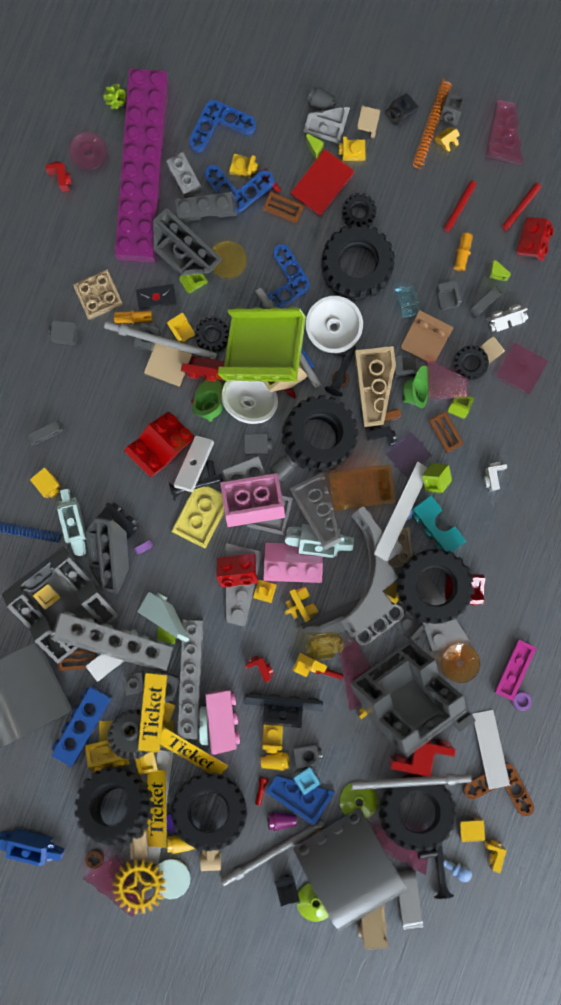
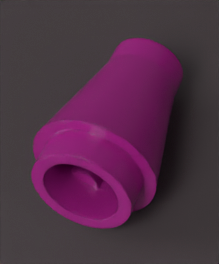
M272 812V814L267 816L268 829L274 832L296 826L297 824L295 814Z

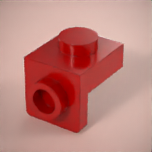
M55 161L51 162L50 165H45L49 175L58 174L59 187L62 192L70 191L69 184H72L71 174L67 173L65 164Z
M257 655L247 660L248 663L245 664L246 669L257 665L264 682L272 680L271 675L274 672L270 663L266 664L263 657L259 658Z

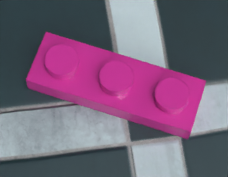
M517 640L495 688V693L512 701L514 700L537 649L536 647Z

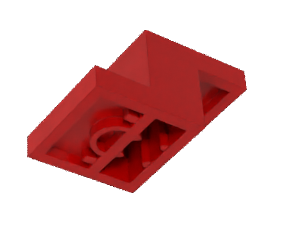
M168 411L148 424L139 438L129 444L124 449V452L148 476L153 477L171 464L180 451L194 440L195 436Z
M437 738V741H433L430 739L411 753L409 758L397 753L394 756L389 755L388 764L391 769L430 777L435 753L455 757L456 749L448 740Z

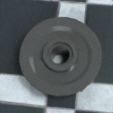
M129 709V711L122 712L121 715L115 717L113 723H110L111 726L108 730L107 739L110 748L117 756L132 760L141 758L150 752L138 750L142 711ZM135 729V733L132 736H128V732Z

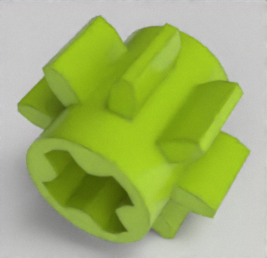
M119 84L107 86L103 94L105 104L111 105V109L125 106L124 103L127 95L125 88H119Z

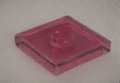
M514 343L496 377L529 395L548 361Z

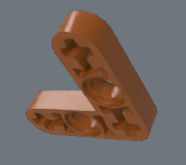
M505 762L506 768L511 769V771H509L510 775L508 776L510 786H505L504 788L518 813L522 816H529L534 811V803L514 766ZM485 772L472 778L471 782L464 784L463 792L469 799H477L494 790L489 789L485 785ZM479 780L481 785L485 788L484 790H482L480 787H478L477 789H475V794L467 792L470 790V785H472L473 787H477L479 785L477 781ZM513 784L520 785L521 791L518 794L511 793L510 789ZM522 797L523 801L529 804L527 811L520 810L522 804L518 798Z

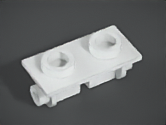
M520 304L510 306L509 310L492 312L491 316L486 317V319L492 322L490 324L491 331L498 332L509 328L508 320H510L511 326L524 323L528 316L523 311L528 309Z

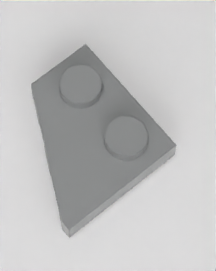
M350 106L309 113L304 133L339 144Z

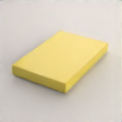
M210 486L194 489L171 532L206 549L225 512L222 493Z

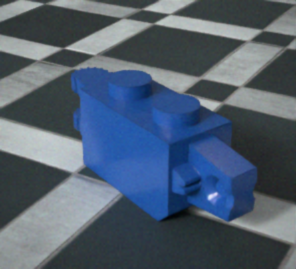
M15 829L14 832H6L4 830L0 832V850L6 851L5 858L42 866L45 865L46 861H61L64 856L65 848L52 843V837Z

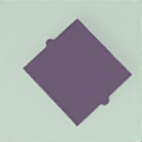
M409 433L386 454L395 464L394 467H398L406 478L413 472L417 462L423 464L432 456L423 446V442H419L412 433Z

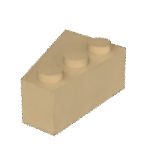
M384 904L360 918L361 924L357 925L358 937H362L364 949L389 947L386 937L387 926Z

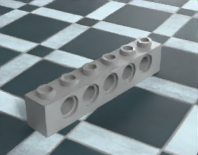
M64 612V614L61 613L57 616L51 636L53 640L159 672H164L168 668L173 647L167 646L168 643L153 642L147 636L138 635L137 637L124 629H120V631L114 630L111 625H98L89 618L79 619L70 612ZM72 625L79 628L80 633L78 635L72 633ZM91 631H95L98 634V640H93L90 637ZM109 637L116 639V646H112L109 643ZM128 642H131V643L134 644V646H135V651H134V652H132V651H130V650L128 649V647H127ZM147 648L153 651V657L147 656Z
M183 620V627L189 640L188 642L182 640L178 736L184 739H198L204 620Z

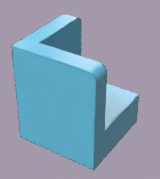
M311 766L304 767L293 774L294 780L304 795L320 785V780Z

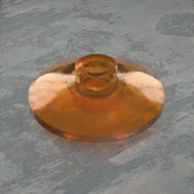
M456 644L444 652L441 660L442 670L450 680L457 683H465L472 680L478 674L480 658L472 647L465 644ZM459 659L463 661V665L460 667L456 664Z

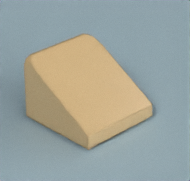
M494 336L480 346L488 355L489 363L505 352Z

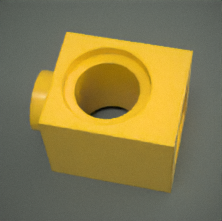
M45 467L30 479L42 496L47 499L57 496L60 493L59 489L62 488L58 480Z

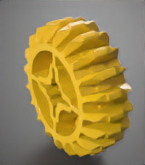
M142 858L141 864H138L137 859H134L133 866L127 861L126 866L128 869L121 866L120 871L123 874H115V877L119 879L113 881L114 886H119L113 889V893H119L115 900L119 901L122 899L120 907L122 908L127 904V912L130 911L131 907L134 908V914H137L138 908H141L142 914L145 913V907L152 911L151 903L158 906L159 902L156 898H164V895L159 893L166 891V887L160 886L166 883V879H159L164 873L163 871L156 873L159 866L155 865L151 868L153 863L151 860L147 865H144V858ZM140 870L150 873L155 880L143 879ZM134 872V881L123 886L125 878ZM137 877H139L141 885L145 884L142 886L141 895L140 891L134 888L137 886ZM156 886L152 896L145 900V891ZM124 892L135 893L139 902L129 899Z

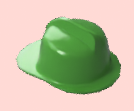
M421 366L415 377L404 383L403 402L416 404L419 408L425 407L433 387V374L428 366Z
M205 380L197 387L194 396L193 413L207 419L209 422H213V419L223 409L221 398L223 385L219 380L215 382Z

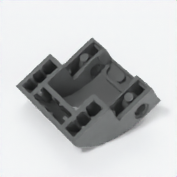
M64 546L1 594L6 606L29 628L34 641L57 664L79 648L51 639L58 615L70 612L75 614L76 618H89L98 625L109 624L119 616L94 580ZM49 583L59 594L60 599L44 610L33 597V594ZM75 625L71 626L72 633L78 635L80 633L79 628ZM91 631L90 637L92 638L97 633L95 631Z
M411 640L350 683L361 705L376 726L406 757L467 712L464 696L439 676L435 659Z
M36 642L0 659V748L73 711L42 648Z
M361 808L356 809L293 848L312 888L338 931L343 930L408 890Z

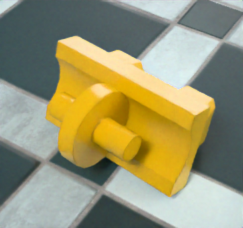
M306 587L289 591L296 605L293 606L291 600L285 602L288 610L284 611L285 615L291 613L293 618L296 619L299 617L296 610L299 609L305 623L310 621V618L318 613V610L314 603L306 607L303 606L301 600L310 596Z

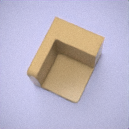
M362 106L357 128L372 132L371 137L374 138L380 110Z

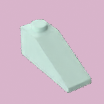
M148 592L137 612L176 638L188 642L189 637L173 605L166 601L167 597L159 592L156 595Z

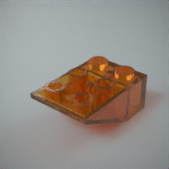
M391 464L329 473L334 511L396 503Z

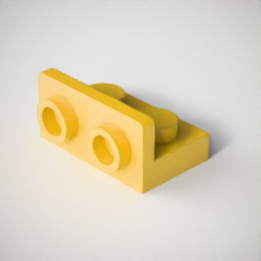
M108 740L85 745L87 765L92 773L95 771L101 773V769L106 767L110 769L112 767L124 768L125 765L130 764L129 759L121 758L112 751Z

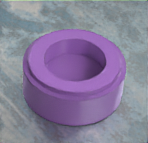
M148 539L133 549L136 554H141L153 547V543Z
M518 691L512 701V705L517 710L526 711L532 705V698L527 692Z

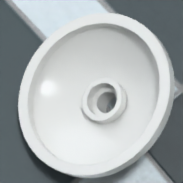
M328 296L322 298L311 307L307 314V335L310 341L322 351L328 353L347 351L357 343L362 334L363 318L361 312L352 301L344 297ZM335 324L337 329L332 330L330 326Z
M227 381L223 386L221 393L222 403L228 413L239 421L250 424L262 423L269 420L277 409V394L275 391L270 392L263 381Z

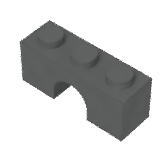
M232 192L175 199L177 218L182 222L201 220V217L218 216L221 218L238 215L236 196Z

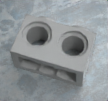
M183 152L166 160L168 169L183 198L194 197L202 193L201 185Z
M259 457L223 470L227 481H231L236 475L241 476L242 479L251 478L249 472L253 468L260 471L259 476L266 475Z

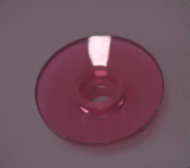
M85 132L77 135L72 140L69 147V155L77 167L91 170L99 167L104 162L107 155V147L99 135ZM88 151H92V155L87 156L86 153Z

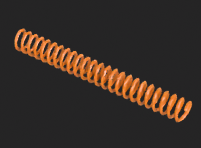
M444 78L439 87L435 103H433L430 117H428L429 120H427L425 130L423 131L424 134H422L420 144L418 145L419 148H417L418 151L413 159L414 162H412L419 169L421 167L416 166L414 163L423 165L422 162L425 161L423 159L427 155L425 151H428L427 148L431 144L429 141H432V134L436 130L434 127H437L438 117L441 116L443 103L447 99L445 96H448L449 86L452 85L450 82L444 81Z

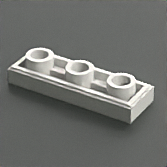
M195 435L175 480V488L193 492L214 445L213 440Z

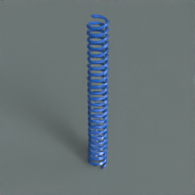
M0 522V533L3 532L4 534L7 532V534L11 533V535L15 534V536L22 535L23 537H33L34 539L37 538L38 540L41 538V540L44 539L45 541L48 540L49 542L52 540V542L56 541V543L60 541L62 535H59V539L57 541L58 532H56L55 539L53 540L54 531H52V536L50 539L51 531L49 530L48 536L46 538L47 530H45L44 536L42 538L43 529H41L40 536L38 538L39 528L37 529L36 536L35 528H33V533L31 536V527L29 528L28 535V527L25 528V533L23 535L24 526H22L21 533H19L20 525H18V531L16 533V524L14 525V531L12 533L13 524H11L10 531L8 532L9 523H7L6 531H4L5 522L3 523L2 530V522Z

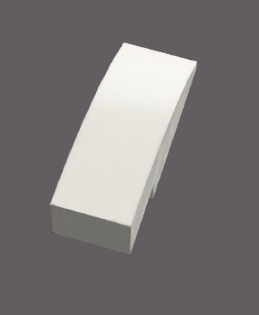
M135 629L131 631V635L138 637L139 634ZM128 642V645H127L128 649H129L130 651L134 652V651H135V646H134V644L131 643V642ZM101 654L90 662L86 668L98 682L124 661Z

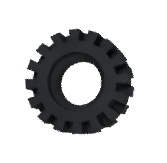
M358 192L356 195L351 194L350 198H346L342 208V218L345 220L346 225L357 224V227H361L362 224H367L369 227L373 223L377 208L375 201L371 200V196L366 197V193L359 195ZM356 205H362L366 209V215L362 218H357L352 214V208Z
M206 317L204 321L201 320L200 324L196 326L195 338L197 344L202 349L220 352L223 347L227 346L229 338L228 326L220 318ZM210 328H215L220 333L218 340L210 342L205 338V333Z
M473 345L465 346L459 350L454 360L456 372L463 379L476 380L482 377L489 365L488 355L479 346ZM473 355L478 358L479 365L475 370L465 368L464 360L467 356Z

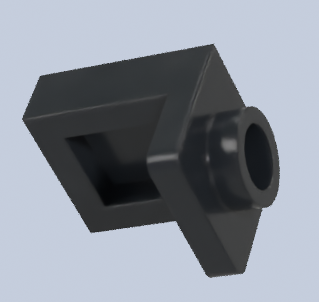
M406 93L393 100L385 114L398 126L405 117L414 113L419 106Z
M381 425L374 426L366 434L368 441L387 437L389 447H393L395 445L394 442L397 441L396 433L394 430H391L390 426L381 428Z
M289 875L278 877L274 884L281 908L300 904L294 877H289Z

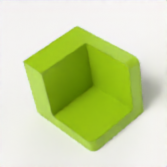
M432 463L422 474L425 491L444 492L452 481L449 464Z

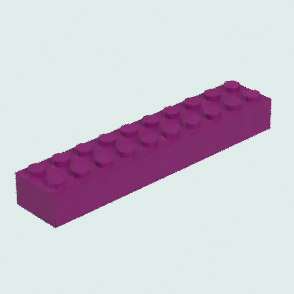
M129 68L115 244L117 260L155 263L156 252L153 250V220L159 215L169 87L167 71Z

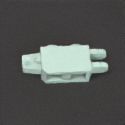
M69 489L61 490L62 501L58 502L57 510L65 542L71 544L75 555L83 556L87 552L85 544L87 537L80 504L77 502L76 497H71Z
M302 524V528L292 526L286 529L285 543L299 547V554L334 558L337 556L338 551L353 550L354 537L340 534L342 542L324 550L310 525Z

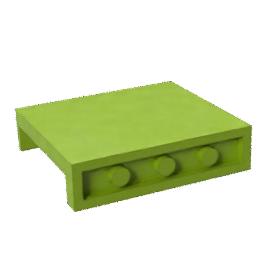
M241 307L228 309L227 312L231 315L232 319L224 367H219L218 375L224 381L297 382L306 316L301 309L297 307H289L288 309H281L279 307H271L270 309L254 307L253 309Z

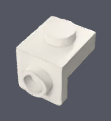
M501 462L491 463L490 467L485 469L484 484L486 488H489V492L500 489L497 471L507 469V464L501 465Z

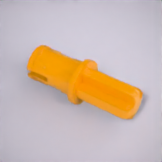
M462 233L459 248L456 249L457 257L453 267L455 270L465 271L468 255L471 254L470 247L473 238L471 233Z
M134 309L127 312H115L114 322L133 324L135 322H152L151 310L134 311Z

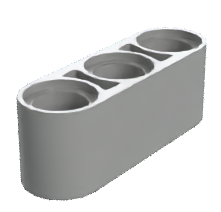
M392 604L399 610V615L396 618H391L388 611L379 618L384 622L382 629H375L373 623L365 629L368 632L367 640L360 641L358 635L354 636L355 640L362 645L373 641L402 619L404 615L402 607Z
M415 869L398 871L408 889L398 895L403 929L423 927Z

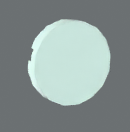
M201 706L199 713V739L201 745H209L207 706Z
M170 858L161 861L158 864L159 869L156 873L163 871L164 875L159 879H166V883L160 886L166 887V891L159 893L163 894L164 898L167 899L179 898L189 888L191 881L189 869L185 863L178 859Z

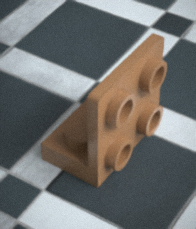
M419 310L401 345V349L434 365L454 327Z

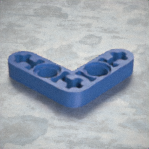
M210 100L206 103L190 136V148L197 153L204 151L217 123L223 124L242 134L250 135L256 129L255 119L222 102ZM214 106H216L217 111L213 112L211 119L209 117L211 114L210 108H214ZM228 113H233L236 119L229 122L225 117ZM248 121L251 122L252 127L248 126L247 129L244 128L243 123L247 124ZM203 122L211 124V128L206 131L202 130L200 126ZM199 133H200V134L202 135V137H201V144H202V145L198 144L197 146H195L194 141H198V139H199V137H200V135H199Z
M210 165L205 170V177L217 194L221 193L220 188L222 185L228 184L230 186L229 192L236 196V201L242 199L240 194H243L244 198L248 200L247 202L244 200L239 202L240 207L237 208V213L245 210L272 188L275 183L272 173L264 170L239 190H236L218 166ZM212 170L217 172L216 175L221 181L217 182L214 177H211L210 172ZM263 176H266V177H269V176H270V178L268 179V180H269V183H268V184H266L265 182L262 183V182H263V179H262ZM256 181L258 184L262 183L260 185V187L262 188L261 190H259L258 186L254 184ZM249 187L256 189L253 197L246 195V190Z
M279 244L274 248L273 256L288 283L269 293L267 297L269 300L274 301V296L276 295L281 304L278 305L276 301L274 302L275 307L282 308L309 291L310 282L289 247ZM278 250H281L282 252L286 251L285 257L287 259V262L284 265H282V263H284L283 257L277 256L279 254ZM287 266H296V273L289 274L286 271ZM299 281L301 283L305 282V289L302 290L301 287L296 289L295 292L297 294L294 295V292L290 286H293L294 289L298 286ZM283 290H287L291 296L289 299L283 300L280 297V293Z

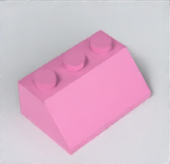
M278 473L220 483L228 527L285 518Z
M265 542L264 581L322 583V556L299 554V547L287 545L286 543Z
M231 689L208 691L206 703L212 755L236 750L237 744H240L239 732H235V725L238 724L237 713H233V705H236L235 693L231 694Z

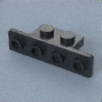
M252 692L245 696L246 705L264 706L262 725L301 728L303 710L321 712L323 708V701H319L317 698H308V700L300 699L297 696L286 698L280 697L277 694L265 696L257 692Z

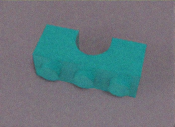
M432 495L412 509L414 511L412 518L417 524L421 523L425 528L423 532L429 539L433 538L436 542V549L439 548L444 551L453 552L466 542L455 526L447 531H441L436 527L435 518L443 510Z

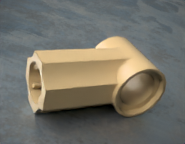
M143 830L141 832L142 836L138 839L133 838V842L130 843L131 860L148 858L147 830Z
M202 850L201 871H221V853H219V850Z

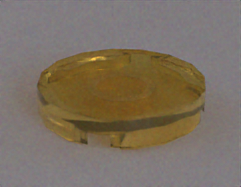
M224 241L213 247L212 250L222 258V261L212 270L217 276L223 279H233L243 273L246 268L247 257L241 245L232 241Z
M325 633L311 638L306 643L305 649L308 657L312 656L314 660H327L335 657V653H341L344 649V643L340 635Z

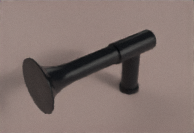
M355 345L347 351L332 353L343 356L334 382L330 386L324 387L325 391L338 397L343 396L340 386L357 348Z
M208 460L205 463L209 477L197 481L194 489L224 482L222 474L216 475L212 460ZM169 482L174 501L178 495L187 492L186 490L175 488Z
M442 844L434 847L432 850L417 851L419 860L435 857L439 890L434 898L449 899L454 897V894L449 892L446 884Z

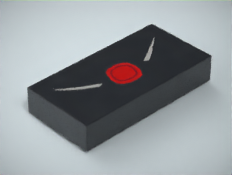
M174 284L136 289L139 309L177 304Z

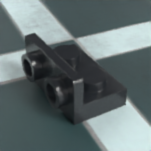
M108 502L104 510L97 517L115 521L126 531L128 541L139 529L136 526L138 522L130 515L127 517L121 513L123 509L115 502L113 505Z

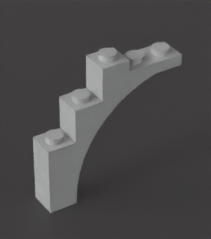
M364 506L351 516L363 531L369 553L368 581L356 607L340 621L351 637L360 634L394 607L391 604L390 598L382 590L399 578L396 570L388 564V561L403 550L400 540L397 539L387 561L374 554L384 531L375 523L372 514Z

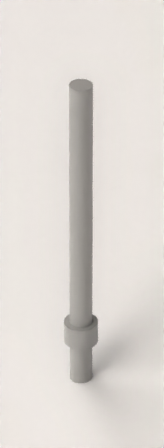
M262 288L255 291L263 303L262 307L264 309L275 307L273 301L269 300ZM301 352L299 363L316 389L321 386V383Z
M105 321L104 324L105 329L119 332L118 334L122 336H133L213 360L217 356L216 352L133 329L123 323L119 325Z
M447 773L446 776L352 781L351 784L352 790L435 784L452 786L456 785V783L471 782V774L455 775V773Z
M319 820L315 825L309 826L246 865L233 869L231 874L220 880L222 885L226 886L236 879H242L246 873L325 827L322 820Z

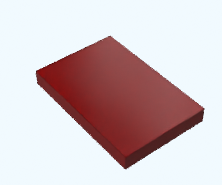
M324 149L292 190L291 195L321 217L355 171Z

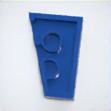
M279 776L274 777L265 793L312 825H315L335 793L316 787L304 795L296 781Z

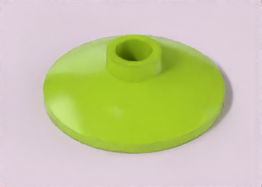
M349 783L343 788L339 803L345 815L361 808L368 819L377 809L378 796L374 788L352 790V784ZM362 799L363 803L361 805H357L356 800Z
M310 882L305 884L298 892L300 904H297L298 911L307 920L314 922L325 920L329 915ZM318 900L320 904L313 906V901Z

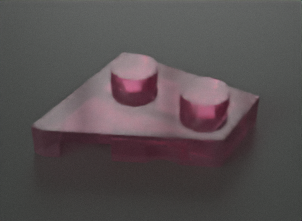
M428 362L429 399L469 397L467 377L435 362Z

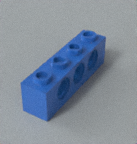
M95 686L84 690L80 697L83 699L80 706L76 705L71 713L73 716L71 722H66L61 730L64 733L60 740L57 739L51 748L54 750L51 756L70 767L75 765L113 696ZM87 703H92L95 706L94 713H89L86 710ZM77 720H82L85 723L84 730L77 728ZM68 737H72L75 740L74 747L68 746Z

